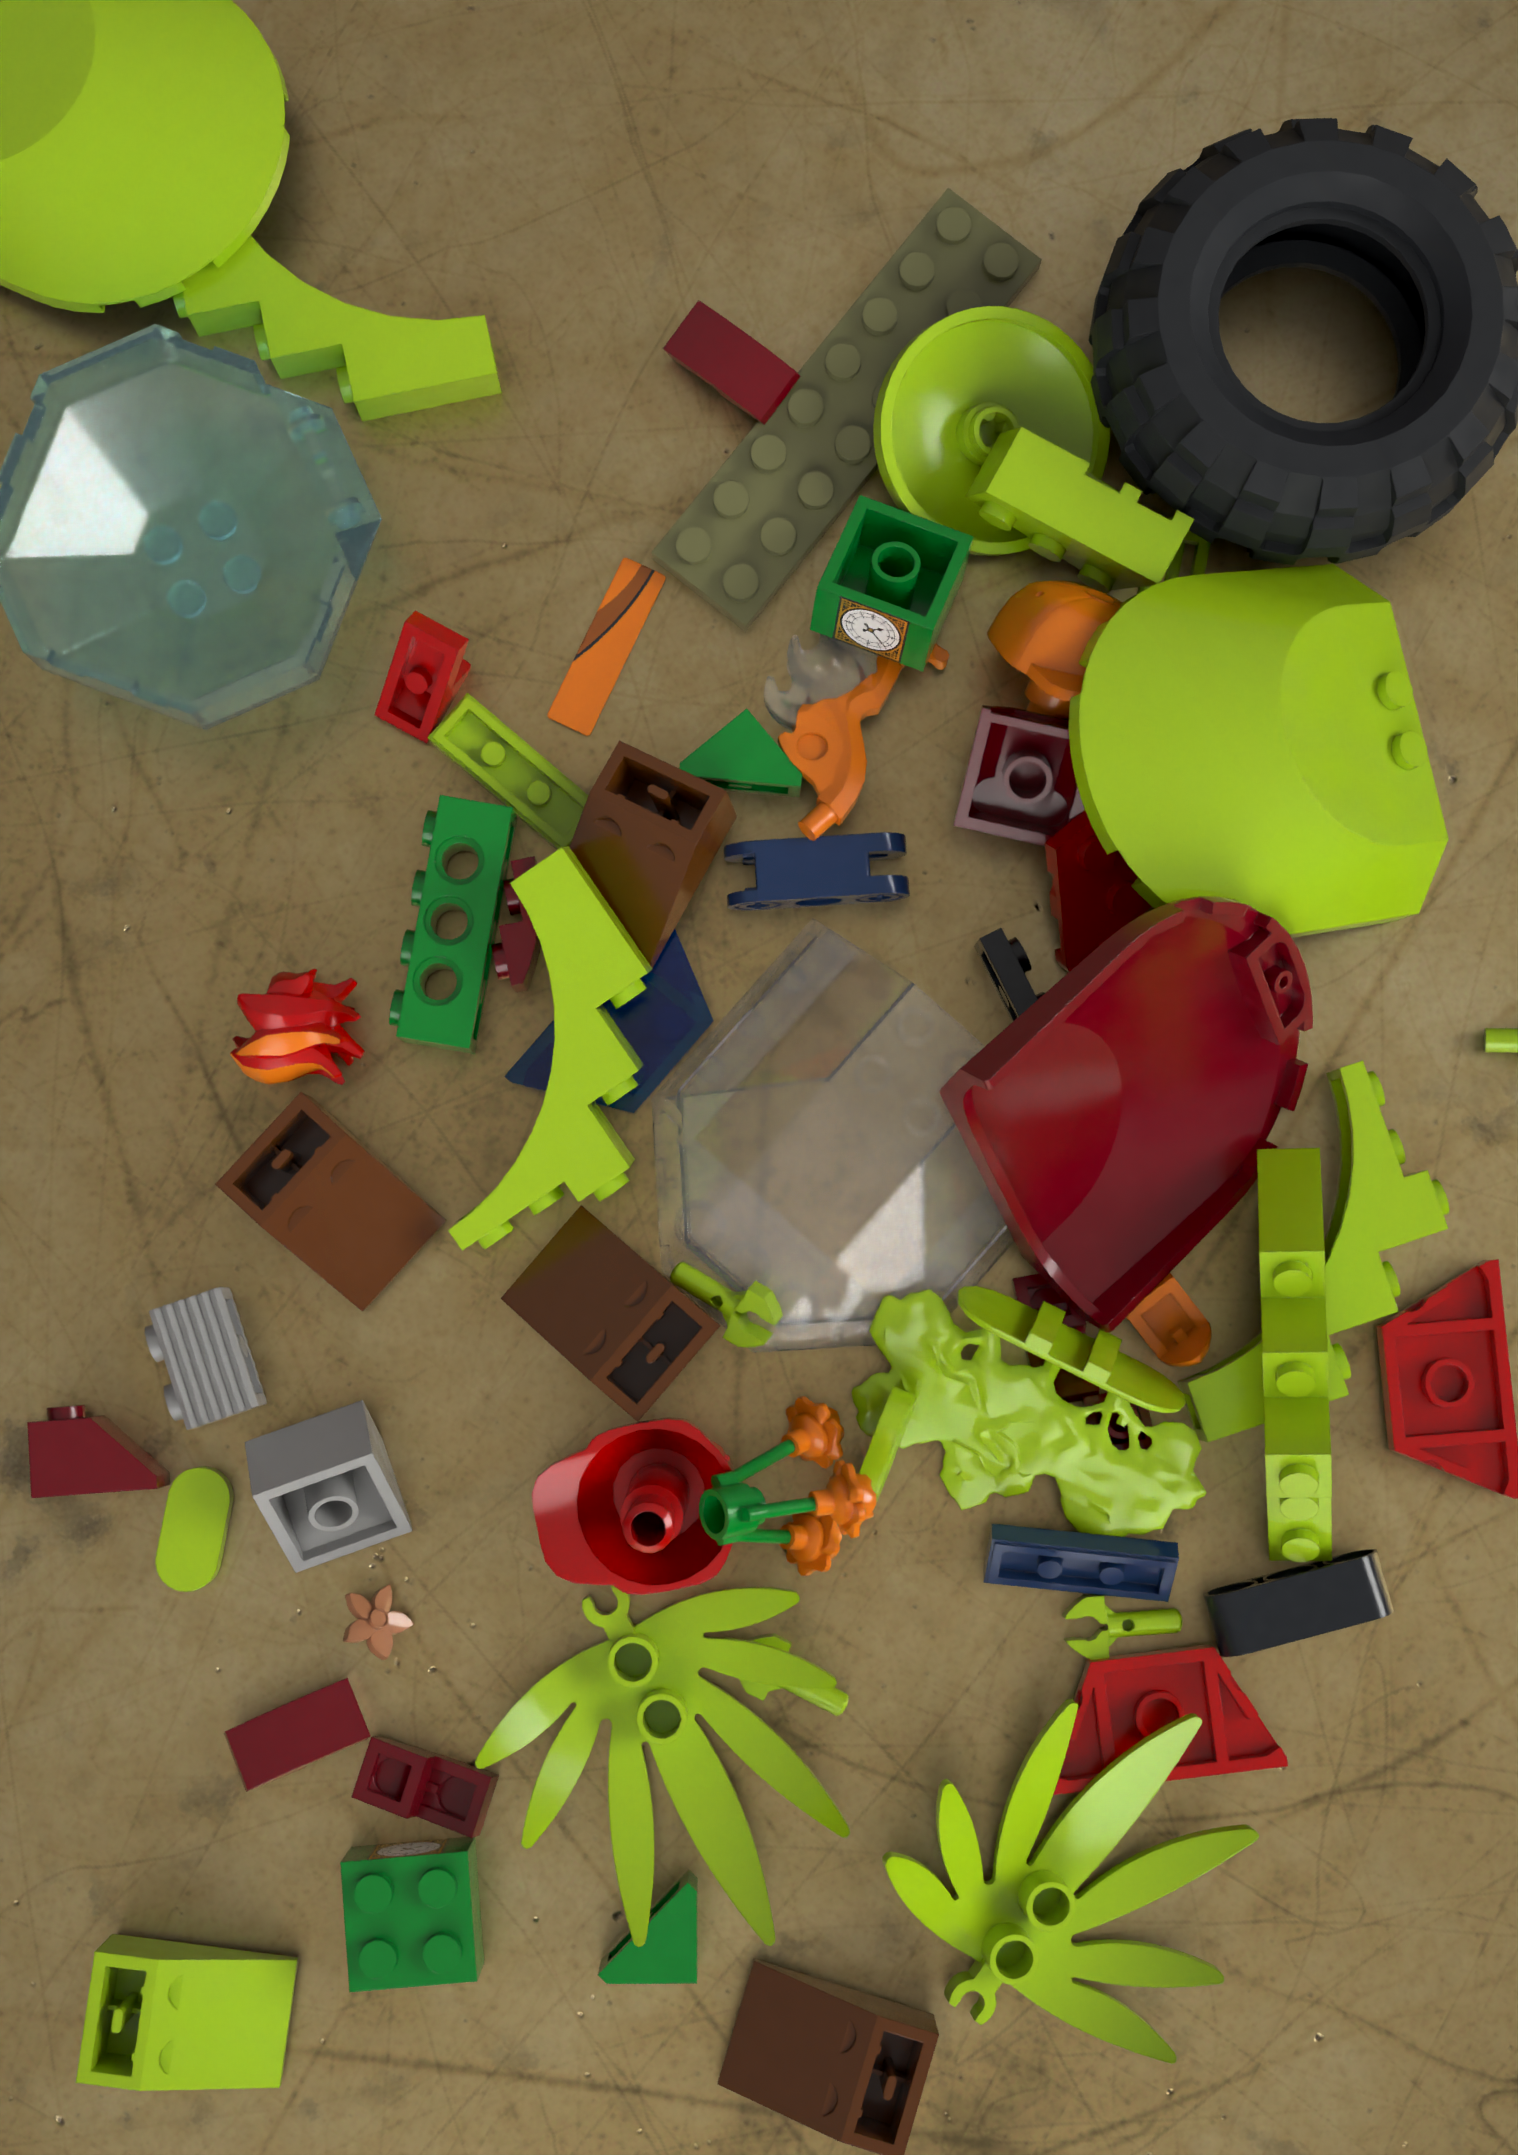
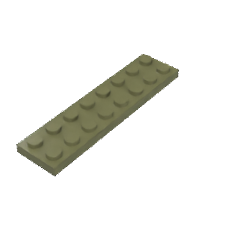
M947 188L799 370L798 374L801 377L767 423L763 425L758 421L654 548L651 552L652 559L746 632L879 468L873 437L875 407L884 377L900 351L923 329L954 313L983 306L1009 307L1039 270L1042 259L951 189Z

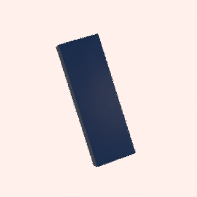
M992 1524L984 1562V1583L1168 1602L1179 1561L1178 1543Z

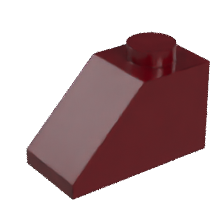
M85 1405L47 1408V1420L27 1422L31 1498L148 1490L170 1485V1472L105 1415L86 1417Z

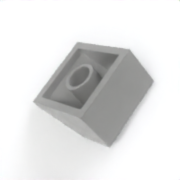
M363 1400L245 1442L252 1497L295 1573L413 1531L383 1439Z

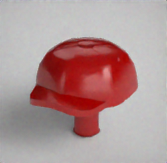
M667 1417L640 1421L614 1427L598 1434L591 1440L587 1448L578 1450L552 1463L537 1476L532 1491V1502L545 1562L556 1576L572 1583L613 1585L623 1593L636 1595L677 1590L699 1585L714 1578L725 1564L733 1543L720 1546L716 1540L712 1539L705 1532L699 1516V1503L704 1491L713 1488L711 1484L712 1475L734 1470L733 1464L729 1460L730 1456L724 1452L719 1444L709 1440L700 1428L687 1419L684 1420V1418Z

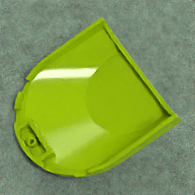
M0 0L1 286L46 305L74 312L105 313V305L135 301L142 308L187 290L182 281L200 271L211 261L219 268L245 243L268 210L279 187L286 165L290 135L285 129L284 102L289 101L277 59L258 28L232 0Z
M1335 564L1199 574L1172 578L1147 588L1121 603V607L1110 620L1097 627L1079 661V664L1086 668L1081 693L1070 699L1069 740L1071 759L1080 797L1092 828L1107 855L1119 851L1127 865L1138 878L1131 887L1154 908L1180 899L1198 896H1218L1234 899L1277 920L1291 938L1389 923L1419 914L1449 838L1428 757L1427 745L1424 741L1413 696V688L1409 680L1389 600Z

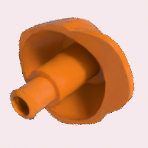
M1064 580L1029 583L1008 599L989 627L987 636L996 650L1011 666L1030 678L1024 692L1030 700L1027 711L1069 720L1070 699L1080 694L1086 668L1081 666L1079 661L1085 647L1097 627L1110 620L1121 607L1122 601L1092 587Z

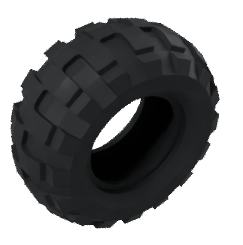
M1337 118L1290 119L1282 123L1278 132L1264 135L1261 129L1253 132L1251 128L1243 130L1204 147L1200 157L1185 170L1179 168L1168 172L1139 203L1138 209L1121 237L1117 238L1095 298L1088 340L1093 347L1094 368L1090 383L1099 419L1106 428L1111 427L1121 450L1119 461L1143 494L1148 495L1151 493L1153 495L1157 493L1175 511L1179 510L1194 518L1189 531L1212 544L1215 538H1222L1247 547L1248 557L1251 559L1294 565L1298 559L1327 557L1328 562L1338 564L1377 555L1385 546L1404 537H1416L1446 516L1494 465L1495 457L1509 435L1516 429L1518 424V283L1516 280L1518 249L1500 215L1490 219L1474 199L1478 193L1476 184L1447 158L1441 166H1438L1409 149L1412 137L1379 125L1369 126L1366 133L1338 129ZM1279 268H1309L1321 270L1342 278L1357 287L1374 303L1383 315L1392 333L1398 362V377L1393 399L1380 409L1363 417L1339 423L1308 422L1278 413L1260 402L1244 387L1233 372L1225 356L1219 333L1221 298L1242 281L1259 273Z

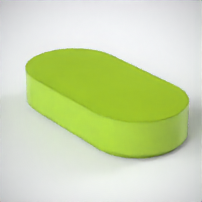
M895 1386L882 1411L859 1474H866L871 1479V1486L876 1493V1502L884 1487L916 1403L915 1394Z
M200 1466L184 1471L175 1478L168 1492L155 1564L161 1580L168 1587L176 1591L191 1592L208 1585L217 1576L221 1567L234 1493L229 1479L215 1468Z

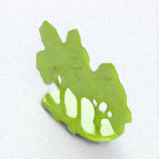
M964 1286L957 1293L958 1305L963 1312L978 1326L982 1327V1329L969 1332L963 1331L953 1323L942 1298L930 1289L921 1292H910L901 1300L892 1295L883 1297L869 1332L879 1350L890 1363L891 1369L889 1372L875 1373L861 1385L853 1387L851 1393L853 1403L858 1409L856 1416L858 1425L867 1436L873 1437L893 1387L895 1386L915 1394L916 1403L899 1447L905 1449L916 1443L923 1444L937 1440L941 1442L945 1455L943 1458V1468L939 1475L950 1496L956 1500L961 1511L987 1502L990 1494L997 1493L1005 1498L1024 1494L1030 1490L1035 1475L1046 1474L1055 1477L1061 1493L1060 1501L1065 1517L1079 1533L1126 1537L1128 1534L1145 1535L1153 1530L1163 1529L1173 1509H1191L1199 1498L1206 1495V1490L1193 1472L1196 1459L1202 1449L1196 1431L1180 1422L1163 1421L1155 1426L1145 1427L1135 1415L1130 1405L1132 1403L1159 1413H1175L1186 1404L1184 1394L1176 1384L1162 1373L1120 1352L1119 1348L1122 1339L1099 1329L1094 1339L1063 1324L1062 1321L1066 1311L1043 1301L1039 1311L1009 1296L979 1286ZM1000 1338L1046 1360L1044 1365L1034 1368L1029 1365H1008L1001 1360ZM967 1344L979 1345L971 1360L962 1359L960 1353L964 1346ZM1060 1368L1108 1391L1105 1401L1087 1407L1074 1406L1064 1401L1056 1393L1053 1383ZM1093 1412L1102 1413L1101 1421L1098 1425L1086 1424V1417ZM1112 1413L1120 1415L1116 1421L1117 1424L1123 1427L1128 1426L1129 1448L1127 1450H1118L1112 1445L1108 1433V1425ZM1141 1431L1152 1438V1444L1147 1450L1142 1449L1139 1444L1138 1436Z

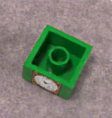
M859 495L817 586L810 630L923 672L963 581L974 536Z
M475 1837L351 1847L340 1862L349 1993L477 1982L484 1965Z

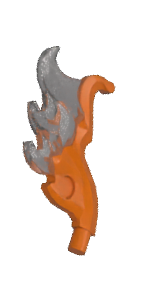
M820 634L817 646L811 650H802L798 635L792 636L787 650V669L792 680L791 688L788 691H778L774 677L768 676L763 694L765 706L771 717L781 726L793 731V733L785 731L778 736L777 742L779 747L801 772L802 777L813 785L818 795L817 806L798 822L801 832L812 841L819 838L834 823L840 826L855 806L864 786L867 766L860 723L865 717L880 713L901 670L906 666ZM935 643L928 662L936 669L943 670L947 666L949 653Z

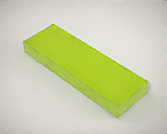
M466 693L429 735V741L504 806L513 807L516 816L556 850L561 847H570L588 795L475 698Z

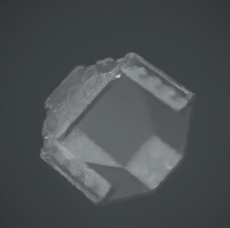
M812 918L651 1098L661 1271L670 1278L673 1268L683 1261L734 1292L747 1290L755 1280L771 1289L779 1302L783 1317L773 1326L761 1319L756 1313L747 1312L748 1318L753 1324L760 1325L773 1333L764 1345L747 1347L753 1353L876 1345L869 1329L883 1297L888 1295L901 1300L910 1292H921L930 1289L942 1298L951 1314L958 1306V1290L964 1286H976L1014 1243V1239L939 1093V1090L985 1046L913 982ZM683 1290L727 1329V1324L721 1312Z

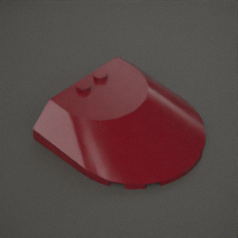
M1198 896L1161 905L1137 917L1105 940L964 1064L939 1090L1022 1257L1085 1321L1106 1333L1112 1332L1248 1192L1258 1178L1257 1149H1277L1278 1146L1266 1139L1282 1107L1295 1111L1308 1063L1296 1058L1300 1030L1305 1032L1313 1028L1312 994L1304 960L1289 933L1277 920L1237 900L1218 896Z

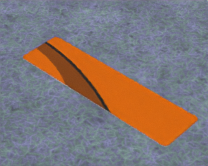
M629 558L622 559L548 711L547 716L549 719L585 736H589L592 733L666 580L665 575Z

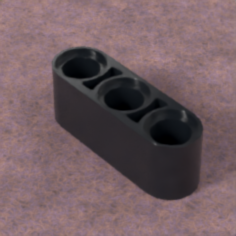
M1365 1549L1332 1557V1561H1315L1218 1587L1204 1593L1205 1603L1221 1657H1234L1380 1619L1394 1612L1377 1549Z

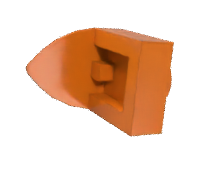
M1171 1273L1126 1317L1159 1360L1168 1366L1188 1367L1199 1364L1210 1348L1212 1339L1210 1323Z

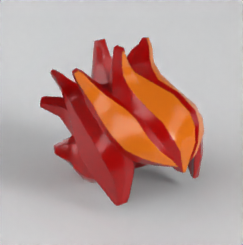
M315 968L303 973L283 971L272 977L266 994H239L237 1004L255 1030V1033L250 1038L235 1036L232 1040L237 1048L230 1052L231 1057L245 1075L264 1084L289 1082L311 1074H319L337 1084L343 1085L345 1079L331 1054L338 1056L350 1066L354 1062L353 1057L361 1060L365 1053V1050L340 1025L341 1023L354 1022L361 1018L359 1013L355 1011V1008L341 1004L357 986V981L349 978L336 985L314 982L317 973Z

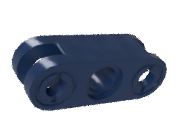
M881 832L820 836L815 841L807 837L744 841L726 845L724 847V860L733 863H743V865H755L756 887L745 888L744 891L727 895V908L751 911L878 903L908 898L910 891L909 878L907 876H871L870 861L894 859L907 854L906 836L901 833Z

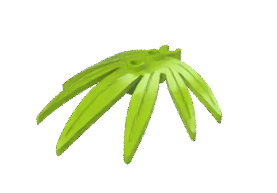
M611 1585L612 1591L618 1600L617 1607L611 1612L598 1610L590 1595L584 1597L582 1609L586 1618L592 1624L603 1627L609 1639L572 1656L535 1683L513 1705L494 1729L475 1760L476 1768L483 1769L520 1750L550 1727L571 1703H576V1707L564 1722L548 1751L531 1795L521 1839L522 1847L529 1849L547 1829L572 1792L588 1760L601 1721L603 1719L611 1721L608 1804L612 1850L629 1930L634 1945L641 1947L645 1944L654 1878L653 1806L649 1776L642 1743L648 1742L673 1804L704 1861L751 1928L764 1944L772 1946L776 1939L766 1882L756 1845L730 1778L712 1744L695 1719V1715L701 1714L720 1738L756 1774L791 1803L840 1837L847 1838L850 1835L849 1825L838 1807L796 1752L749 1708L699 1675L700 1668L704 1667L728 1676L767 1685L792 1688L836 1687L837 1680L833 1674L793 1653L748 1640L704 1636L706 1632H720L743 1628L772 1618L796 1605L800 1601L798 1592L774 1587H735L710 1591L667 1606L636 1625L633 1624L628 1615L630 1594L623 1593Z
M1067 1699L1055 1711L1036 1737L1013 1781L999 1825L994 1852L993 1873L989 1881H984L979 1844L969 1812L959 1792L949 1779H944L939 1784L936 1802V1831L942 1861L950 1882L956 1891V1895L952 1897L939 1878L925 1865L912 1857L889 1851L883 1855L882 1862L892 1885L909 1910L938 1937L975 1959V1962L968 1971H962L954 1975L945 1987L944 1996L953 2007L958 2005L963 1995L967 1992H978V2001L973 2005L970 2014L975 2022L982 2025L993 2015L996 2008L995 1993L1000 1985L1005 1983L1013 1986L1021 1994L1053 2016L1087 2034L1126 2050L1173 2064L1177 2061L1175 2052L1144 2019L1107 1993L1082 1982L1072 1980V1978L1076 1977L1100 1983L1132 1987L1177 1988L1222 1984L1224 1982L1223 1974L1211 1963L1182 1951L1157 1944L1122 1939H1102L1072 1943L1071 1938L1075 1934L1126 1915L1179 1889L1259 1839V1834L1250 1825L1241 1824L1211 1828L1179 1836L1129 1857L1100 1875L1078 1894L1073 1895L1077 1888L1091 1875L1131 1828L1189 1746L1202 1725L1200 1717L1194 1713H1189L1145 1737L1104 1768L1067 1806L1042 1840L1032 1859L1026 1862L1052 1800L1074 1726L1078 1704L1072 1699Z

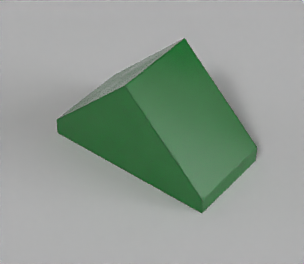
M745 709L680 762L679 769L726 791L800 798L801 772L748 709Z
M690 1870L651 1908L645 1944L641 1947L635 1946L629 1930L601 1959L598 1976L606 1984H697L698 1878Z

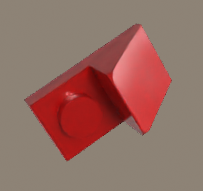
M415 610L404 622L374 715L427 744L429 742V735L441 723L470 671L471 664L463 659L469 639Z

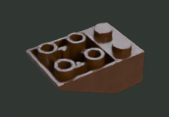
M619 740L588 795L571 841L570 849L653 968L737 815L726 790Z
M300 1092L215 1184L259 1226L362 1312L447 1221L313 1097L303 1092Z
M582 1205L501 1297L512 1310L575 1368L637 1422L721 1326Z
M754 1959L717 2084L839 2142L880 2155H904L939 2037L934 2014Z

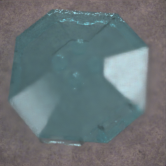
M157 324L39 374L30 396L34 407L22 435L15 433L0 470V602L23 653L44 671L203 730L210 729L318 681L382 522L381 515L332 408L268 385L256 362L252 359L214 346L213 350L183 340L178 332Z

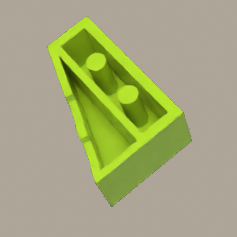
M1023 427L999 434L966 495L968 499L981 506L978 513L984 520L1007 531L1014 527L1031 538L1028 546L1034 552L1054 562H1060L1061 559H1064L1080 570L1077 577L1083 583L1104 593H1109L1110 590L1151 586L1161 582L1194 518L1179 510L1176 511L1174 517H1163L1137 503L1142 494L1141 490L1125 482L1119 492L1087 471L1090 466L1089 462Z

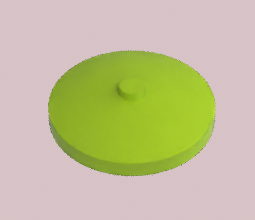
M983 306L954 313L936 321L912 338L897 355L884 377L876 402L873 423L877 464L886 489L896 506L900 510L974 536L970 554L998 556L1031 549L1028 546L1031 538L1014 527L1007 531L990 524L979 515L978 512L981 506L968 499L966 495L999 434L1018 427H1023L1089 462L1090 466L1087 471L1099 479L1102 478L1109 452L1110 427L1106 428L1100 422L1090 383L1093 376V366L1082 349L1071 337L1048 320L1031 312L1004 306Z

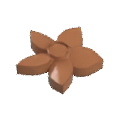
M389 1584L375 1592L370 1602L362 1595L356 1593L346 1594L345 1599L348 1609L359 1620L352 1622L345 1629L343 1642L359 1643L366 1640L371 1653L381 1660L387 1659L393 1647L392 1635H397L413 1625V1622L404 1613L399 1611L389 1612L392 1605L391 1585Z

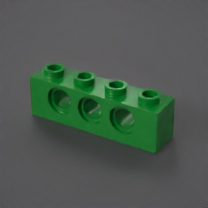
M440 795L437 811H427L423 826L422 846L430 847L426 871H416L411 894V905L419 907L416 929H407L405 931L400 955V964L408 966L404 990L396 989L394 991L389 1015V1024L398 1027L396 1037L405 1043L470 1054L476 1053L493 958L491 944H495L505 891L503 880L507 879L518 819L513 807ZM461 851H469L478 856V867L470 877L455 879L447 874L448 861L454 854ZM450 910L464 912L467 915L468 922L462 935L455 939H443L437 935L436 924L442 914ZM440 969L453 971L457 979L454 992L442 1000L429 998L425 990L428 977Z

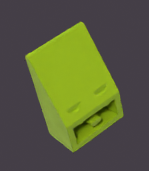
M111 1934L94 1952L76 2083L136 2091L280 2088L299 1957Z

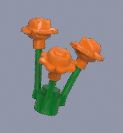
M801 1396L795 1400V1405H791L786 1409L785 1414L789 1422L787 1434L782 1436L780 1444L733 1471L712 1475L711 1484L713 1488L704 1491L699 1503V1516L705 1532L712 1539L716 1540L718 1545L722 1546L735 1542L779 1544L781 1548L787 1550V1561L790 1564H797L798 1573L801 1576H809L816 1570L820 1572L830 1570L831 1560L840 1550L842 1535L848 1534L851 1538L859 1536L861 1523L871 1519L874 1515L873 1509L876 1506V1493L871 1486V1479L866 1474L856 1473L853 1464L845 1463L844 1460L835 1461L833 1475L829 1478L826 1489L810 1491L808 1498L766 1504L765 1498L758 1488L740 1483L786 1456L793 1458L800 1456L802 1460L814 1461L824 1469L830 1467L833 1464V1460L843 1456L840 1442L844 1438V1427L840 1424L838 1411L824 1403H813L806 1396ZM792 1515L793 1522H788L779 1530L757 1528L758 1525L765 1521V1518Z

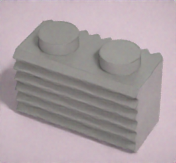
M229 1287L214 1288L149 1311L153 1325L145 1327V1337L156 1362L165 1361L171 1384L164 1386V1396L169 1412L175 1421L183 1419L186 1429L189 1430L267 1404L262 1384L259 1381V1374L248 1346V1340L244 1334V1328L237 1312L236 1303L233 1300V1294Z

